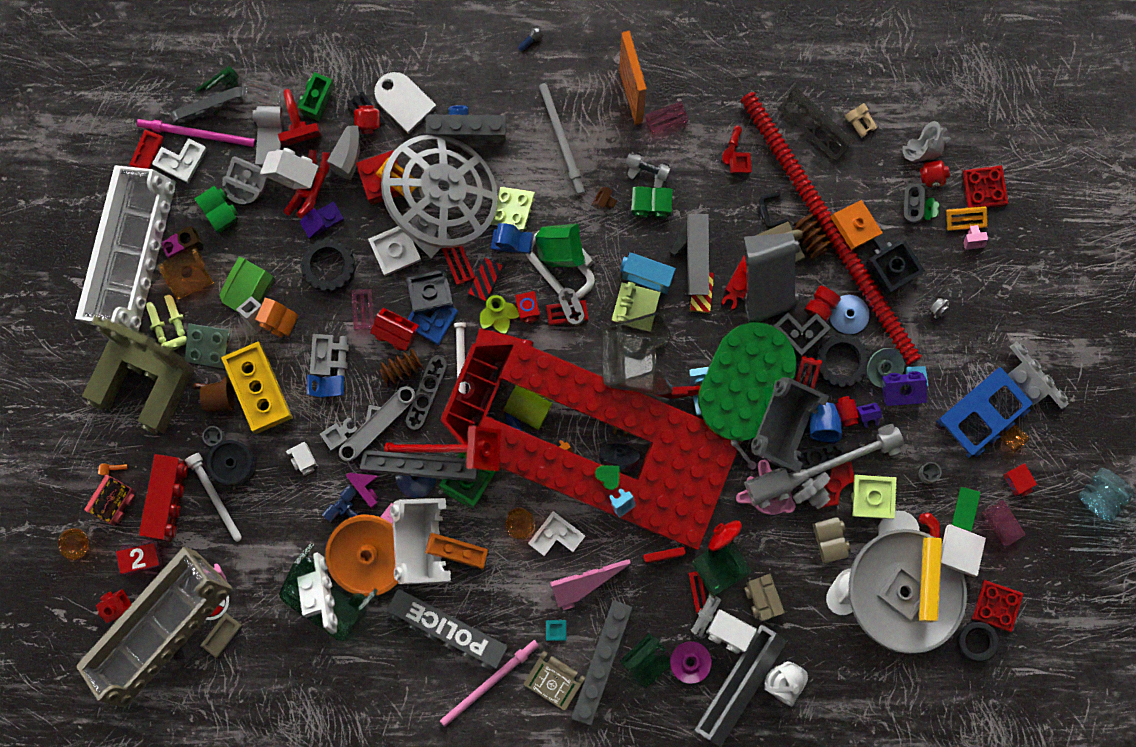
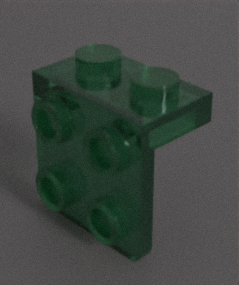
M733 540L723 548L716 551L709 550L692 561L694 568L713 596L752 573Z

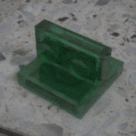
M649 633L620 662L646 689L670 666L671 655L661 642Z

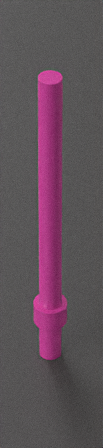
M137 120V127L152 129L153 132L161 133V131L251 147L255 146V139L164 124L159 120Z

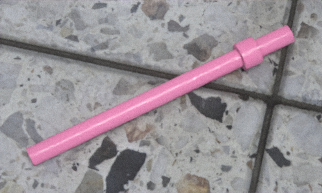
M533 640L523 650L519 649L509 662L444 716L440 722L446 727L520 662L526 661L528 659L527 656L538 648L539 644Z

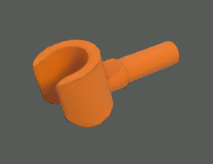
M100 464L98 474L105 476L109 475L110 470L127 469V464Z

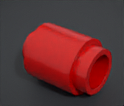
M849 396L839 398L835 406L841 418L842 427L858 424L859 415L855 400L850 399Z

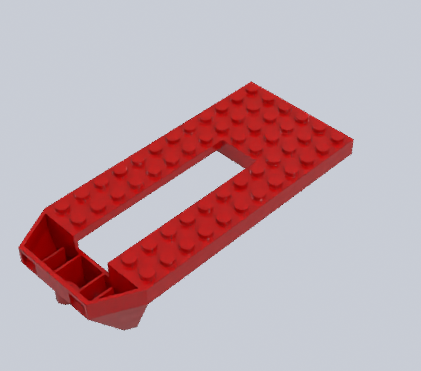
M520 341L472 344L440 419V422L459 444H468V426H473L475 423L479 427L501 429L500 469L617 518L619 517L614 511L610 496L612 495L615 499L621 497L619 489L624 490L625 493L629 491L634 497L636 506L621 516L620 519L694 550H698L737 453V448L731 445V440L715 434L705 424L703 419ZM497 367H499L496 378L492 377L493 373L498 369ZM501 380H505L651 442L637 479L619 472V485L615 489L608 490L604 488L602 481L597 480L595 477V470L603 465L487 417ZM462 382L469 385L470 389L466 394L458 390Z

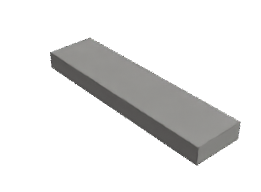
M687 214L688 295H709L708 214Z

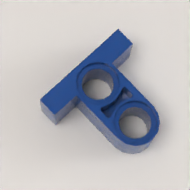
M498 223L497 229L493 231L491 249L494 251L531 254L534 234L521 232L512 224Z

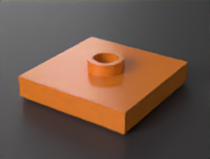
M862 200L830 216L851 250L883 234Z

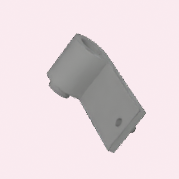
M257 106L256 110H253V122H256L258 127L255 162L257 166H263L268 152L276 151V149L281 150V142L278 134L282 133L283 111L281 106Z

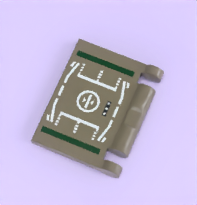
M544 651L523 685L565 711L586 677L582 675L578 682L574 681L578 672L553 656L546 663L543 660L547 652Z

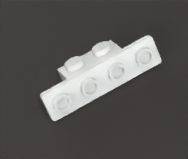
M317 552L313 554L316 571L297 578L302 614L307 618L322 613L324 628L333 634L337 632V618L333 612L335 602L330 592L332 583L327 572L326 558Z

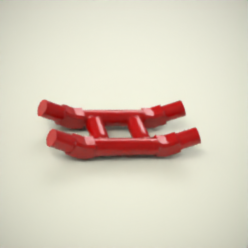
M309 150L308 158L313 160V164H317V150ZM322 152L319 172L315 174L313 179L315 182L311 191L297 189L295 196H293L289 205L283 210L286 215L289 216L300 206L303 200L302 197L307 199L296 213L297 216L302 219L313 209L325 176L330 169L327 162L330 153Z

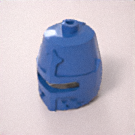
M828 402L825 406L818 405L815 408L818 410L817 414L811 413L809 417L810 437L819 442H839L842 438L841 418L836 406Z

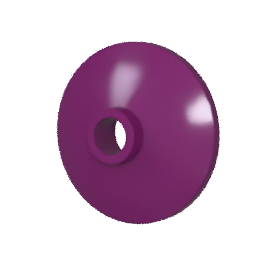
M697 642L680 644L675 648L670 659L673 674L685 683H697L703 680L709 674L712 664L708 650ZM689 658L693 659L694 664L691 667H689L686 664V661Z

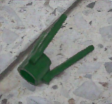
M227 66L219 74L196 88L195 91L199 92L204 88L210 90L220 81L226 87L230 85L228 90L235 88L238 85L236 80L239 78V75L234 69ZM220 110L215 111L214 116H217Z

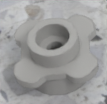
M940 298L932 305L930 310L935 315V319L939 316L943 317L948 312L949 301L947 299L943 300Z

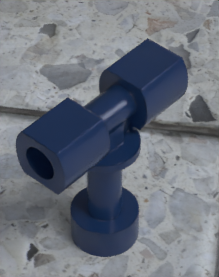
M349 484L340 493V499L334 505L330 504L322 515L330 523H333L339 515L344 516L346 514L350 518L358 516L359 514L352 509L354 504L351 502L359 492Z

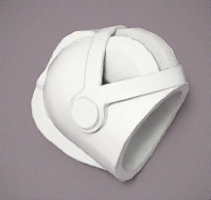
M785 662L782 665L776 666L767 674L764 690L783 703L793 706L798 695L806 685L808 680L807 672L792 662Z

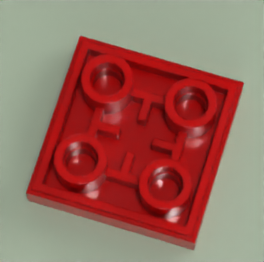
M1002 165L962 171L967 208L984 206L990 208L1008 205Z
M983 580L971 619L1011 633L1024 593Z

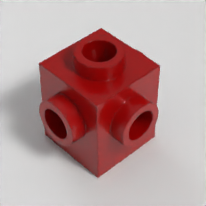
M121 589L114 594L110 591L101 596V601L96 605L99 616L106 623L112 620L116 622L132 603L124 590Z

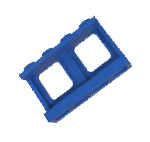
M999 367L936 422L941 427L944 426L965 449L968 458L973 455L977 457L985 450L983 447L988 442L992 444L1001 437L998 434L1003 429L1007 431L1016 424L1013 421L1018 416L1023 418L1031 410L1028 407L1033 403L1007 373ZM1002 386L1007 387L1022 404V407L1008 419H1004L989 402V398ZM972 412L977 413L991 429V434L977 446L973 445L958 427L959 423Z

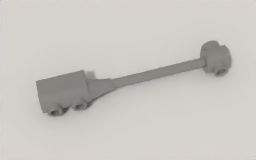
M893 424L885 425L878 429L879 434H877V441L807 470H800V472L787 473L785 468L780 467L744 482L746 490L754 506L759 505V508H765L771 505V499L777 497L778 501L789 498L788 492L793 491L795 487L808 480L811 476L880 448L883 453L888 452L890 456L900 453V447L904 446L902 434Z

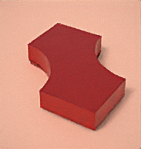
M851 462L831 468L829 476L831 479L824 486L829 493L830 501L821 508L839 505L840 492L847 484L854 482Z

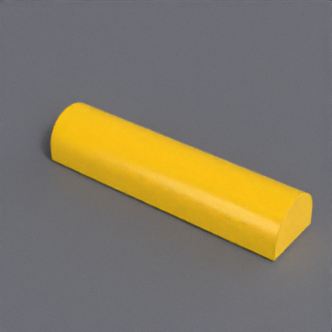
M923 538L919 607L920 622L933 623L938 620L941 538Z

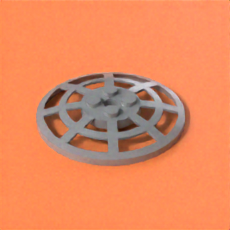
M440 135L417 136L401 144L391 154L385 164L381 181L385 206L395 223L406 234L417 241L439 248L463 246L481 236L492 222L498 200L497 186L493 174L481 156L463 142ZM422 140H437L438 148L427 149L417 154L408 146ZM445 142L462 148L472 158L467 161L458 153L447 150ZM401 152L404 153L411 160L406 165L402 178H390L394 161ZM432 154H439V164L430 166L422 158ZM447 155L459 160L463 165L458 169L448 165ZM415 163L424 170L420 179L409 178ZM478 163L489 178L492 191L482 188L480 177L474 168ZM470 171L477 187L466 185L463 175ZM438 184L446 185L447 191L440 190ZM390 186H402L404 197L411 207L403 216L393 202ZM409 187H419L422 199L417 204L411 195ZM466 193L477 195L476 202L471 211L463 202ZM485 197L493 200L492 207L486 221L480 225L474 215L481 206L482 198ZM429 205L439 210V219L425 213L423 209ZM457 207L464 215L458 219L448 220V211ZM418 215L426 222L439 226L438 238L422 233L408 222ZM468 221L474 229V232L467 236L446 239L447 227L459 226Z

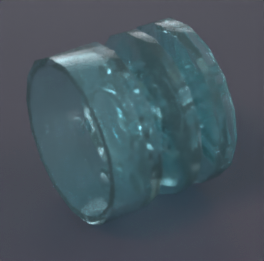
M1099 468L1091 478L1094 485L1086 484L1084 486L1085 490H1081L1078 497L1095 515L1106 521L1113 522L1116 518L1115 514H1120L1121 512L1118 504L1127 505L1135 493L1118 475L1108 469Z

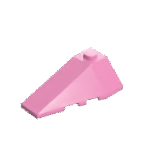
M630 559L607 565L599 570L587 571L583 575L576 574L551 582L558 608L562 607L563 610L575 607L574 603L583 599L631 564Z

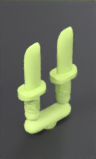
M167 295L164 298L171 315L169 323H174L177 335L180 337L166 342L162 329L165 324L160 322L154 304L148 302L146 307L152 322L150 329L151 331L155 330L158 342L161 343V346L165 345L175 350L187 343V337L184 336L185 331L181 322L184 319L183 314L179 315L173 297Z

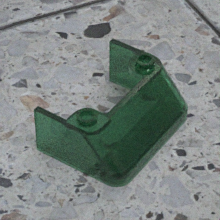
M312 543L293 562L279 592L280 599L302 616L297 578L316 571L314 560L309 558L314 547ZM333 586L330 588L335 602L333 612L337 618L336 633L332 634L324 628L322 613L307 617L306 619L334 639L345 641L370 607L378 589L374 588L367 597L363 594L355 593L351 598H348Z

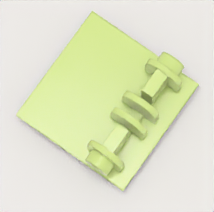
M500 187L497 209L490 225L498 226V223H507L516 226L521 232L526 230V222L530 217L529 213L532 211L531 206L535 200V192Z
M622 282L612 321L650 331L660 292L635 286V283Z

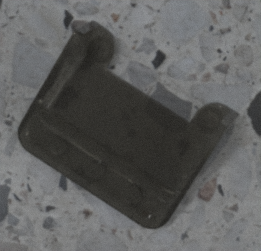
M659 312L610 325L603 331V382L606 387L655 395L673 392L670 380L665 377L661 369H656V348L664 349L671 338L670 330Z

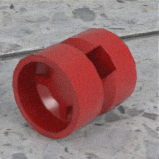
M819 285L813 295L815 299L810 300L804 310L811 317L818 314L827 322L832 315L831 309L837 307L841 298L829 288Z

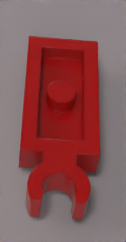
M745 255L725 289L729 295L725 296L721 303L724 306L726 301H732V311L737 306L736 299L743 300L747 293Z

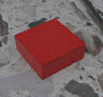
M732 152L729 154L730 173L749 174L752 172L751 153Z

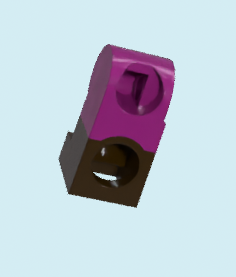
M191 226L170 236V238L161 243L168 259H174L193 248L204 245L197 230Z

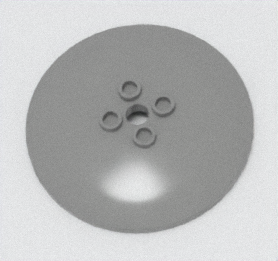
M912 529L889 531L868 542L859 552L852 565L848 587L851 608L862 629L881 646L901 653L929 651L947 641L959 627L967 603V587L964 574L941 565L938 620L933 623L919 621L923 538L935 537ZM902 586L908 589L909 594L906 598L900 593Z

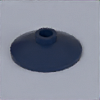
M396 475V483L400 491L405 495L419 498L431 492L435 486L436 478L419 477L418 480H413L412 476Z

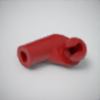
M931 513L920 514L919 522L929 527V535L940 538L939 521Z

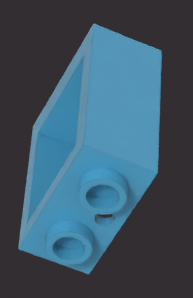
M631 252L628 257L624 256L620 266V272L623 273L622 279L666 295L668 294L676 269Z

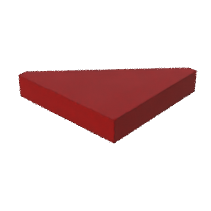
M700 386L653 388L656 397L676 399L698 395Z

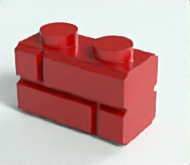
M383 307L377 314L370 333L375 335L377 340L387 341L393 344L395 349L406 351L413 343L419 325Z

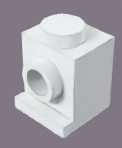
M305 442L286 451L290 457H294L291 461L296 470L300 469L303 476L313 472L314 467L318 466Z

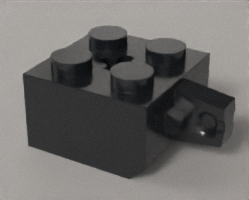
M881 235L872 240L876 247L874 251L876 255L869 258L866 263L887 296L924 274L925 270L904 239L899 240L893 245L891 242L886 243ZM893 265H894V266L898 265L899 268H898V270H897V269H893L892 266H893Z

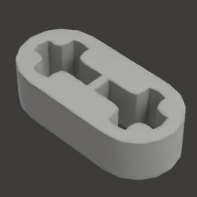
M571 288L561 290L559 301L568 322L575 326L580 325L584 321L585 315L575 291ZM565 293L573 294V297H571L572 305L570 306L567 300H562L565 297ZM572 308H575L576 313H581V315L578 316V321H575L574 318L570 319V317L572 316Z

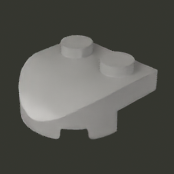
M232 157L227 174L223 177L222 182L228 194L227 197L238 204H247L258 199L263 194L268 181V177L260 174L262 167L238 157Z

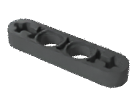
M235 87L178 108L171 112L174 124H182L245 100L246 96L242 87Z
M434 356L429 361L416 392L415 400L412 402L407 414L406 424L413 431H418L424 426L447 370V363L441 356ZM441 361L443 368H439L436 373L440 377L437 378L434 375L428 374L429 371L434 373L435 367L433 363ZM434 379L436 381L435 388L427 389L425 387L426 380ZM421 397L428 399L429 403L425 408H420L417 405V401ZM414 408L419 412H425L424 416L419 414L418 420L420 424H416L415 427L412 426L410 421L417 414V412H413Z

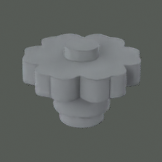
M826 472L821 473L819 476L817 475L813 479L809 478L792 498L797 504L808 500L812 506H815L817 509L821 508L830 501L829 493L824 486L831 478Z

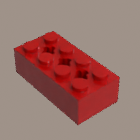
M158 454L154 455L139 536L171 542L172 538H175L177 532L175 521L176 518H179L181 506H178L179 500L183 498L185 486H182L183 480L187 478L189 470L186 462L182 459Z

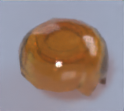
M516 507L507 513L508 517L505 527L511 537L516 540H525L534 533L536 521L534 515L527 509Z
M77 528L63 531L58 538L59 552L66 559L77 560L83 558L89 550L87 534Z

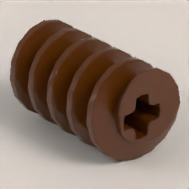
M810 214L797 221L793 225L795 226L793 230L802 231L803 236L801 239H804L802 246H808L806 252H813L810 258L814 260L831 250V248H827L830 241L823 242L826 234H818L822 228H814L818 222H811L810 219L813 217V214Z
M410 349V356L403 352V359L396 355L395 363L390 358L388 359V366L381 362V369L379 371L388 388L389 380L397 384L396 377L403 381L404 374L411 377V370L419 374V367L422 369L423 367L416 352Z

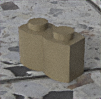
M837 517L813 524L823 564L849 557L848 553L851 552L849 542L845 541L843 533L846 532L843 521H839Z

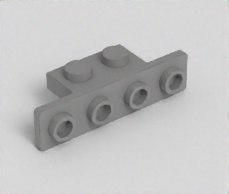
M1017 341L1013 343L1010 348L1022 363L1007 375L1031 400L1033 406L1049 394L1061 409L1065 408L1069 404L1065 393L1061 390L1058 391L1054 386L1053 379L1042 372L1039 362L1035 359L1032 360L1027 354V348L1022 343L1019 344Z

